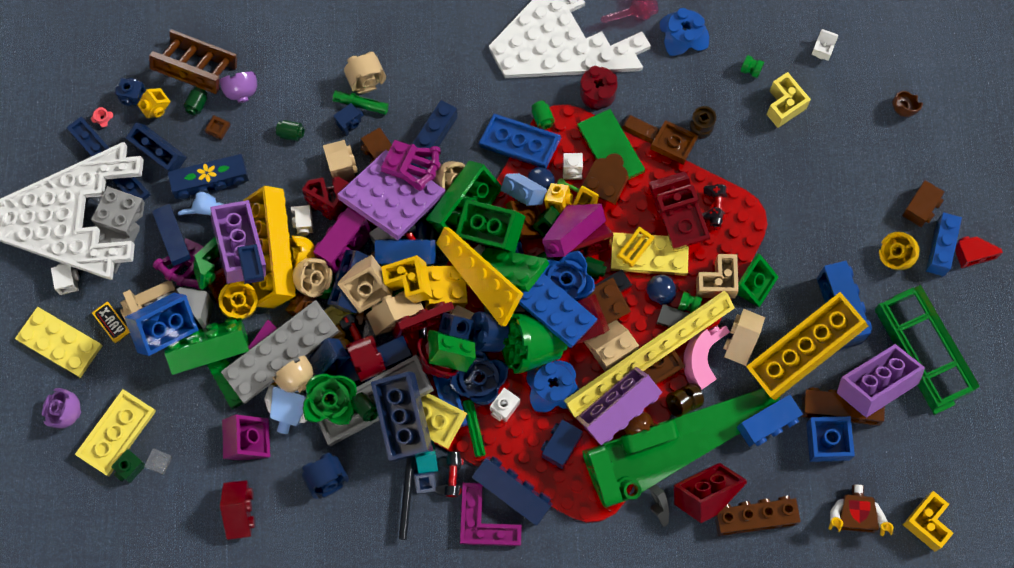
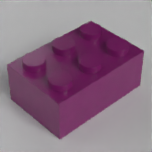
M347 207L344 212L340 213L337 222L327 230L323 240L316 244L313 253L316 258L327 262L326 264L328 268H331L333 275L340 268L346 250H357L360 252L370 239L369 233L371 228L367 219Z

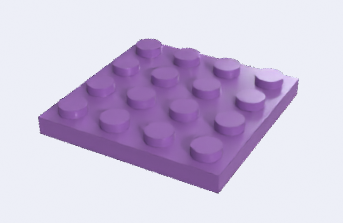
M385 150L338 193L337 199L396 240H399L443 197L445 189L431 180L422 191H418L404 179L381 172V166L389 152ZM411 174V175H412L413 177H415L416 179H421V178H422V177H419V176H416V175Z

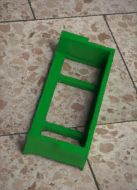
M921 284L893 296L892 299L880 303L876 307L875 312L893 344H896L920 364L921 362L903 330L929 319L950 355L952 362L928 373L924 370L920 383L917 385L934 415L955 406L954 401L973 393L980 387ZM915 296L925 314L899 325L889 307ZM956 367L967 388L941 399L930 379Z

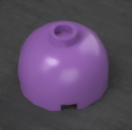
M252 71L236 73V76L231 78L230 76H225L219 80L224 95L231 100H237L238 103L249 101L248 97L253 96L257 90L256 74Z
M55 388L53 391L56 392L53 395L49 394L43 404L42 416L46 420V422H43L49 427L67 428L81 414L80 401L74 393L63 388Z

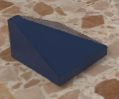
M414 470L417 493L436 491L434 472L418 474V470Z

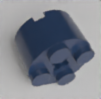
M478 311L474 313L471 317L473 323L468 340L475 342V351L494 353L502 351L506 345L503 344L504 338H508L509 334L508 324L507 326L499 325L490 312Z
M331 453L324 454L320 460L315 463H308L302 468L304 471L302 478L314 499H318L317 495L322 494L323 497H327L343 487L342 483L345 480L346 482L349 481V477L338 457L332 456Z

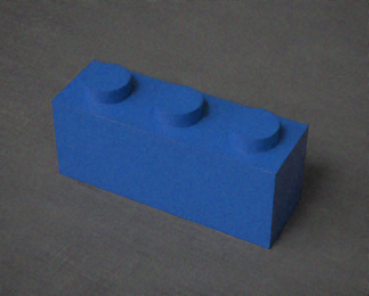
M943 212L938 218L926 272L945 276L950 271L962 217Z
M375 240V260L378 264H381V267L415 255L423 259L427 266L436 263V240Z
M788 395L743 421L737 428L749 447L754 444L758 447L767 441V436L772 435L775 437L783 432L782 428L788 425L790 428L799 422L798 418L803 413L792 396Z

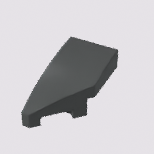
M655 484L649 488L656 502L650 509L657 515L660 524L665 527L669 523L668 502L664 491Z

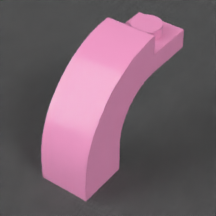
M716 325L709 330H702L692 337L686 346L683 358L685 376L689 384H696L700 390L716 380L708 364V352L715 342L730 333L727 326L718 327Z

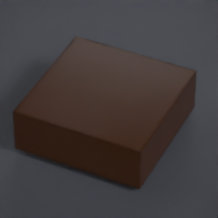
M213 115L205 132L222 140L231 124Z

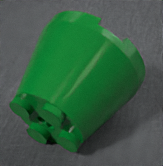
M513 314L508 322L509 334L508 338H504L503 344L506 345L502 350L505 364L508 368H512L514 374L524 373L559 360L562 357L563 351L567 350L568 346L533 316Z

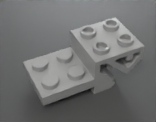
M107 186L91 219L95 227L100 229L99 243L132 241L134 243L140 226L135 222L143 216L145 202L142 198ZM114 263L113 273L116 274L121 263Z

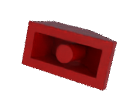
M966 236L959 239L955 248L961 268L997 259L1003 253L1001 248L977 236L973 238Z

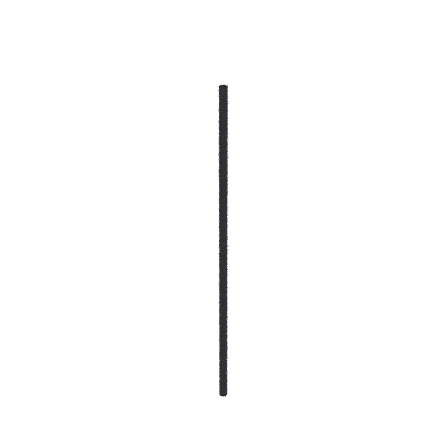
M429 224L428 240H436V230ZM422 301V306L425 309V302ZM427 327L419 330L418 341L422 338L426 340ZM417 348V356L420 358V354ZM415 456L406 459L399 531L400 540H407Z

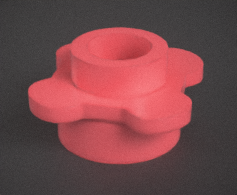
M99 107L94 111L91 121L100 124L103 128L107 127L108 121L113 118V113L107 112L103 107Z

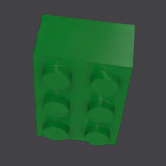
M466 199L456 234L468 242L515 252L526 216L514 210Z

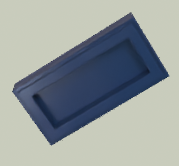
M257 244L237 247L244 284L264 281Z

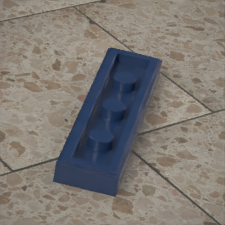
M170 204L153 210L152 213L172 265L175 266L191 259Z

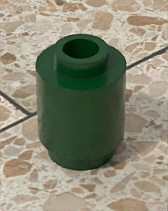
M194 87L183 105L185 111L190 115L200 114L208 99V93L201 88Z
M287 120L277 123L276 135L280 136V138L299 141L304 137L305 128L302 126V123Z
M589 256L584 257L587 262V274L597 280L600 277H604L607 269L604 266L605 262Z
M360 392L352 398V407L363 421H373L378 417L376 403L368 394Z

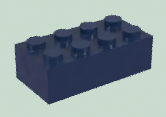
M408 371L371 381L389 461H398L432 452L433 447L415 373Z

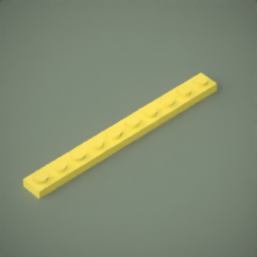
M725 291L721 292L566 398L564 402L571 414L576 418L634 367H638L642 371L646 370L732 311L734 306L728 293Z

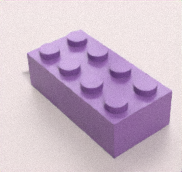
M249 200L210 207L211 221L227 284L244 281L237 247L257 244L263 274L266 277V263Z
M894 344L842 376L837 394L867 418L918 385L925 367Z
M634 367L576 419L602 445L608 443L617 431L626 428L631 419L641 415L646 406L656 402L662 391L648 374L638 367Z

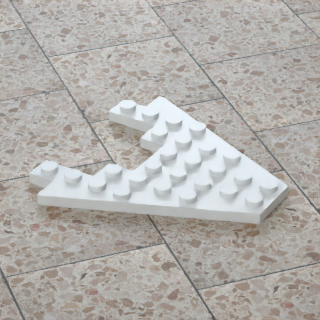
M532 0L489 45V50L505 78L584 74L592 66L604 67L613 73L641 71L643 66L636 55L649 50L651 45L643 32H639L611 46L602 31L585 38L571 12L585 6L584 0Z
M123 142L1 198L0 242L113 280L114 263L133 262L135 244L132 241L99 243L100 229L98 227L82 228L85 202L88 197L103 196L106 179L142 176L143 158L141 156L126 157L127 145Z

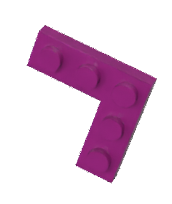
M463 483L460 544L521 546L522 525L482 524L483 485L480 483Z

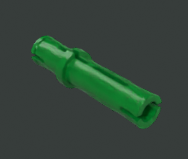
M335 90L333 94V102L346 105L352 103L354 107L384 115L388 112L389 103L356 96L355 93L348 94Z

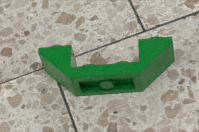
M216 237L208 242L194 257V273L199 288L202 290L215 279V265L212 264V261L220 257Z

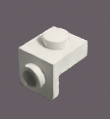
M822 29L811 55L829 61L838 35Z

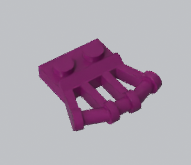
M394 140L381 166V172L404 179L418 191H422L429 181L435 179L436 171L441 166L439 162L440 147L417 148L414 144L409 145ZM419 156L431 157L432 160H428ZM414 163V164H417V165H419V166H422V167H425V168H428V169L425 170V169H422V168L413 166V165H411V164ZM411 174L416 175V176H419V177H422V178H421V179H416V178L413 177Z
M185 238L184 241L191 259L175 265L172 269L166 267L171 264L169 256L154 261L153 267L159 270L166 280H173L180 287L188 286L195 287L196 290H202L199 288L197 280L190 278L194 274V257L204 246ZM219 257L212 261V264H215ZM184 265L188 266L189 268L183 275H178V272Z

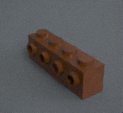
M790 496L779 497L778 501L771 502L770 499H761L756 504H750V501L738 503V506L734 507L727 504L714 516L718 536L797 526L801 522L796 498L790 499Z

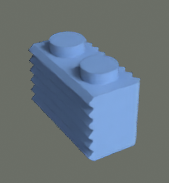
M509 173L505 175L501 192L507 193V195L512 196L515 200L518 199V201L526 204V206H535L543 203L547 189L520 173Z

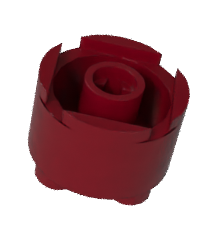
M592 66L581 78L580 96L583 103L595 110L606 106L609 107L616 98L617 76L607 68Z
M372 335L345 345L361 382L386 370L383 358L376 348Z

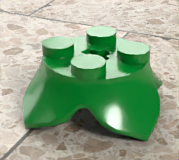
M319 374L311 377L306 384L307 396L303 403L305 420L315 423L328 419L336 425L349 424L354 414L351 400L357 393L355 382L345 376H335L333 374ZM327 394H333V399L330 400L328 398L326 400L325 398Z

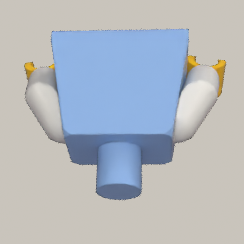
M273 382L268 386L265 395L266 407L270 413V418L279 421L277 432L288 434L290 425L298 426L301 423L307 422L303 414V403L307 393H299V391L285 392Z

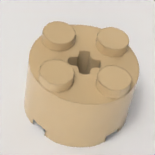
M368 52L358 57L352 56L347 60L348 64L344 68V73L353 92L357 91L358 94L368 93L377 89L376 85L378 83L382 85L385 82L386 74L374 52Z

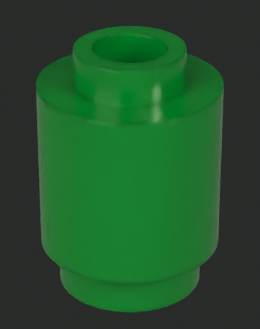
M545 101L534 103L531 106V112L537 127L543 130L551 128L555 119L549 105Z

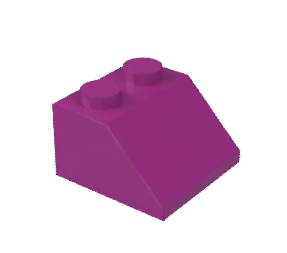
M233 415L222 420L223 459L250 460L270 457L269 418Z

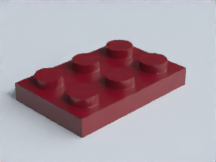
M445 301L440 302L430 310H427V308L422 309L413 317L407 315L400 318L392 332L394 338L409 335L441 322L443 312L451 314L455 309L452 301L445 303Z

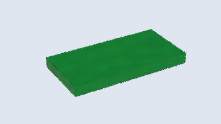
M611 109L577 124L596 160L599 158L606 159L608 155L613 153L619 154L624 161L623 167H625L629 174L628 180L645 172L644 166Z

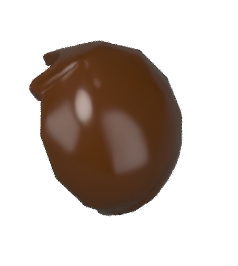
M903 90L895 94L892 103L898 115L908 118L916 115L923 106V102H918V95H912L910 92Z
M643 411L641 415L631 419L623 430L627 435H635L643 429L650 431V425L652 427L655 425L651 416Z

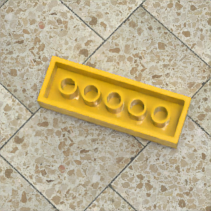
M263 186L243 201L249 200L266 263V277H264V281L252 283L258 298L257 307L274 309L295 297L296 287L292 275L294 270L292 268V252L290 250L284 189Z
M839 292L746 367L773 400H776L869 326L844 295Z

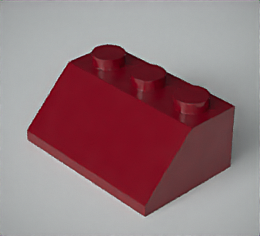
M603 223L571 252L580 251L584 257H590L609 250L612 247L613 232ZM554 257V259H555L556 261H559V260H561V258H562V257Z

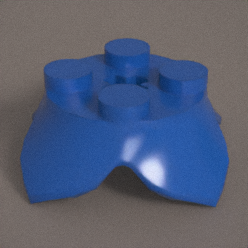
M680 8L677 12L668 14L660 20V30L665 32L664 44L670 56L681 55L689 48H693L696 51L708 48L709 33L705 26V20L699 13L687 10L686 8Z
M580 251L569 252L559 261L548 260L549 265L543 273L573 299H584L595 290L594 279L587 274V262ZM569 278L570 283L564 284L561 280Z
M554 361L527 372L526 380L531 387L530 402L535 412H548L556 406L568 409L564 400L579 390L575 382L576 371L570 363ZM550 381H551V382L556 381V382H557L556 385H558V387H556V386H553L552 388L549 387V386H550V383H549V382H550Z

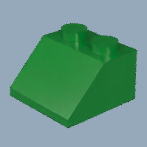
M434 330L428 331L429 364L466 372L476 359L475 342L449 336Z

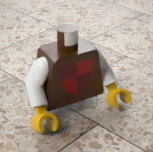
M852 485V495H845L842 499L837 500L830 510L829 530H832V527L835 526L838 532L845 530L875 533L880 528L881 536H884L885 531H888L890 535L893 533V525L887 521L886 516L878 503L875 502L874 497L864 496L863 485Z

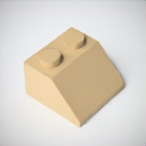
M372 255L356 263L338 282V286L359 313L381 302L382 298L393 293V290L384 285L381 266Z
M617 320L608 324L610 330L605 334L584 341L604 372L639 348L638 343L629 330Z

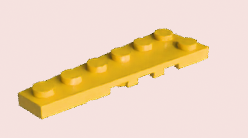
M444 227L436 244L499 325L507 326L523 293L452 229Z

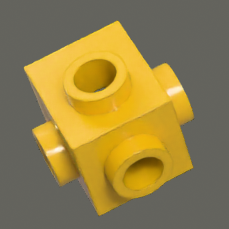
M161 88L147 89L137 105L146 118H159L165 113L171 101Z
M551 183L544 198L546 209L553 205L561 214L567 205L572 204L573 194L570 193L569 185Z

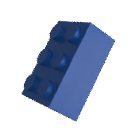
M175 292L124 317L137 353L147 356L199 331L187 296Z

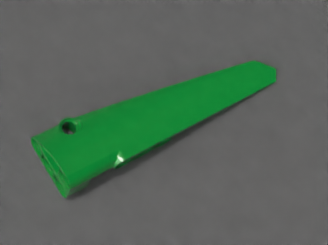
M762 388L681 417L655 424L654 427L650 426V431L643 429L635 435L625 434L619 439L583 450L582 453L587 470L602 505L606 508L630 499H637L645 490L740 434L737 428L739 424L778 402L780 397L773 400ZM632 484L634 492L628 495L626 489L628 485Z

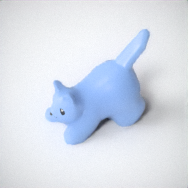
M198 192L193 201L192 208L182 209L178 212V215L197 213L211 216L210 207L224 204L216 203V198L209 193Z

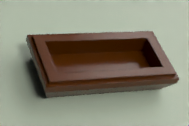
M628 115L621 127L622 130L651 144L660 130L632 115Z

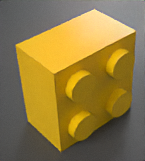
M427 266L433 298L424 301L425 308L427 310L433 309L434 305L443 301L445 303L452 301L454 308L456 305L464 308L467 304L466 281L454 266Z

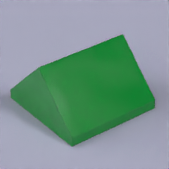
M756 254L738 282L737 295L757 307L761 306L779 278L761 254Z

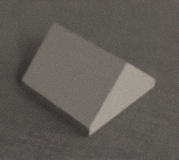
M179 287L176 289L179 294L187 296L193 315L202 328H206L210 323L214 302L206 291Z

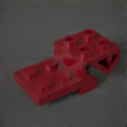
M685 171L649 182L648 186L660 220L662 219L673 251L710 240V235L698 203V196L694 186L690 184V179Z
M336 176L332 179L333 186L326 187L324 178L308 180L302 188L307 205H310L313 211L318 210L322 212L323 216L327 219L337 221L340 213L349 207L337 199L338 193L349 182ZM367 220L369 226H376L375 224Z

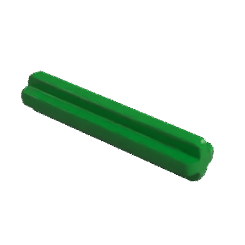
M466 400L463 402L464 412L467 413L466 420L476 458L485 456V449L474 403L472 400Z

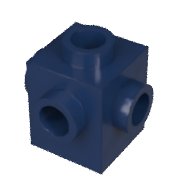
M121 78L120 83L116 86L115 94L122 104L126 106L137 105L146 88L143 82L134 78Z

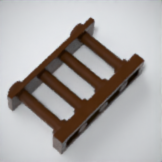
M171 29L169 31L170 45L164 53L160 54L152 51L149 55L150 69L217 94L220 90L219 75L226 67L234 70L237 68V54ZM177 48L186 51L179 61L170 58ZM193 54L203 57L195 67L186 64ZM209 61L219 64L212 73L203 70Z

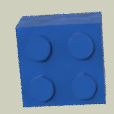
M851 416L811 417L807 421L810 462L850 461L855 456Z

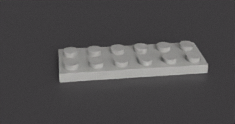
M315 300L222 370L221 373L243 403L246 404L274 382L272 377L277 376L275 373L293 360L296 363L299 362L300 359L298 357L309 356L321 346L323 340L334 337L340 331Z
M415 355L356 387V394L360 392L368 394L375 402L371 381L408 371L415 373L421 397L434 391L427 374L422 370L420 358ZM354 410L352 419L347 425H336L328 419L319 422L327 444L333 446L379 421V416L373 421L365 422Z

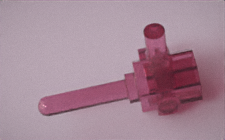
M632 0L630 8L602 16L601 22L607 23L630 15L634 16L637 20H647L651 15L658 13L657 1Z

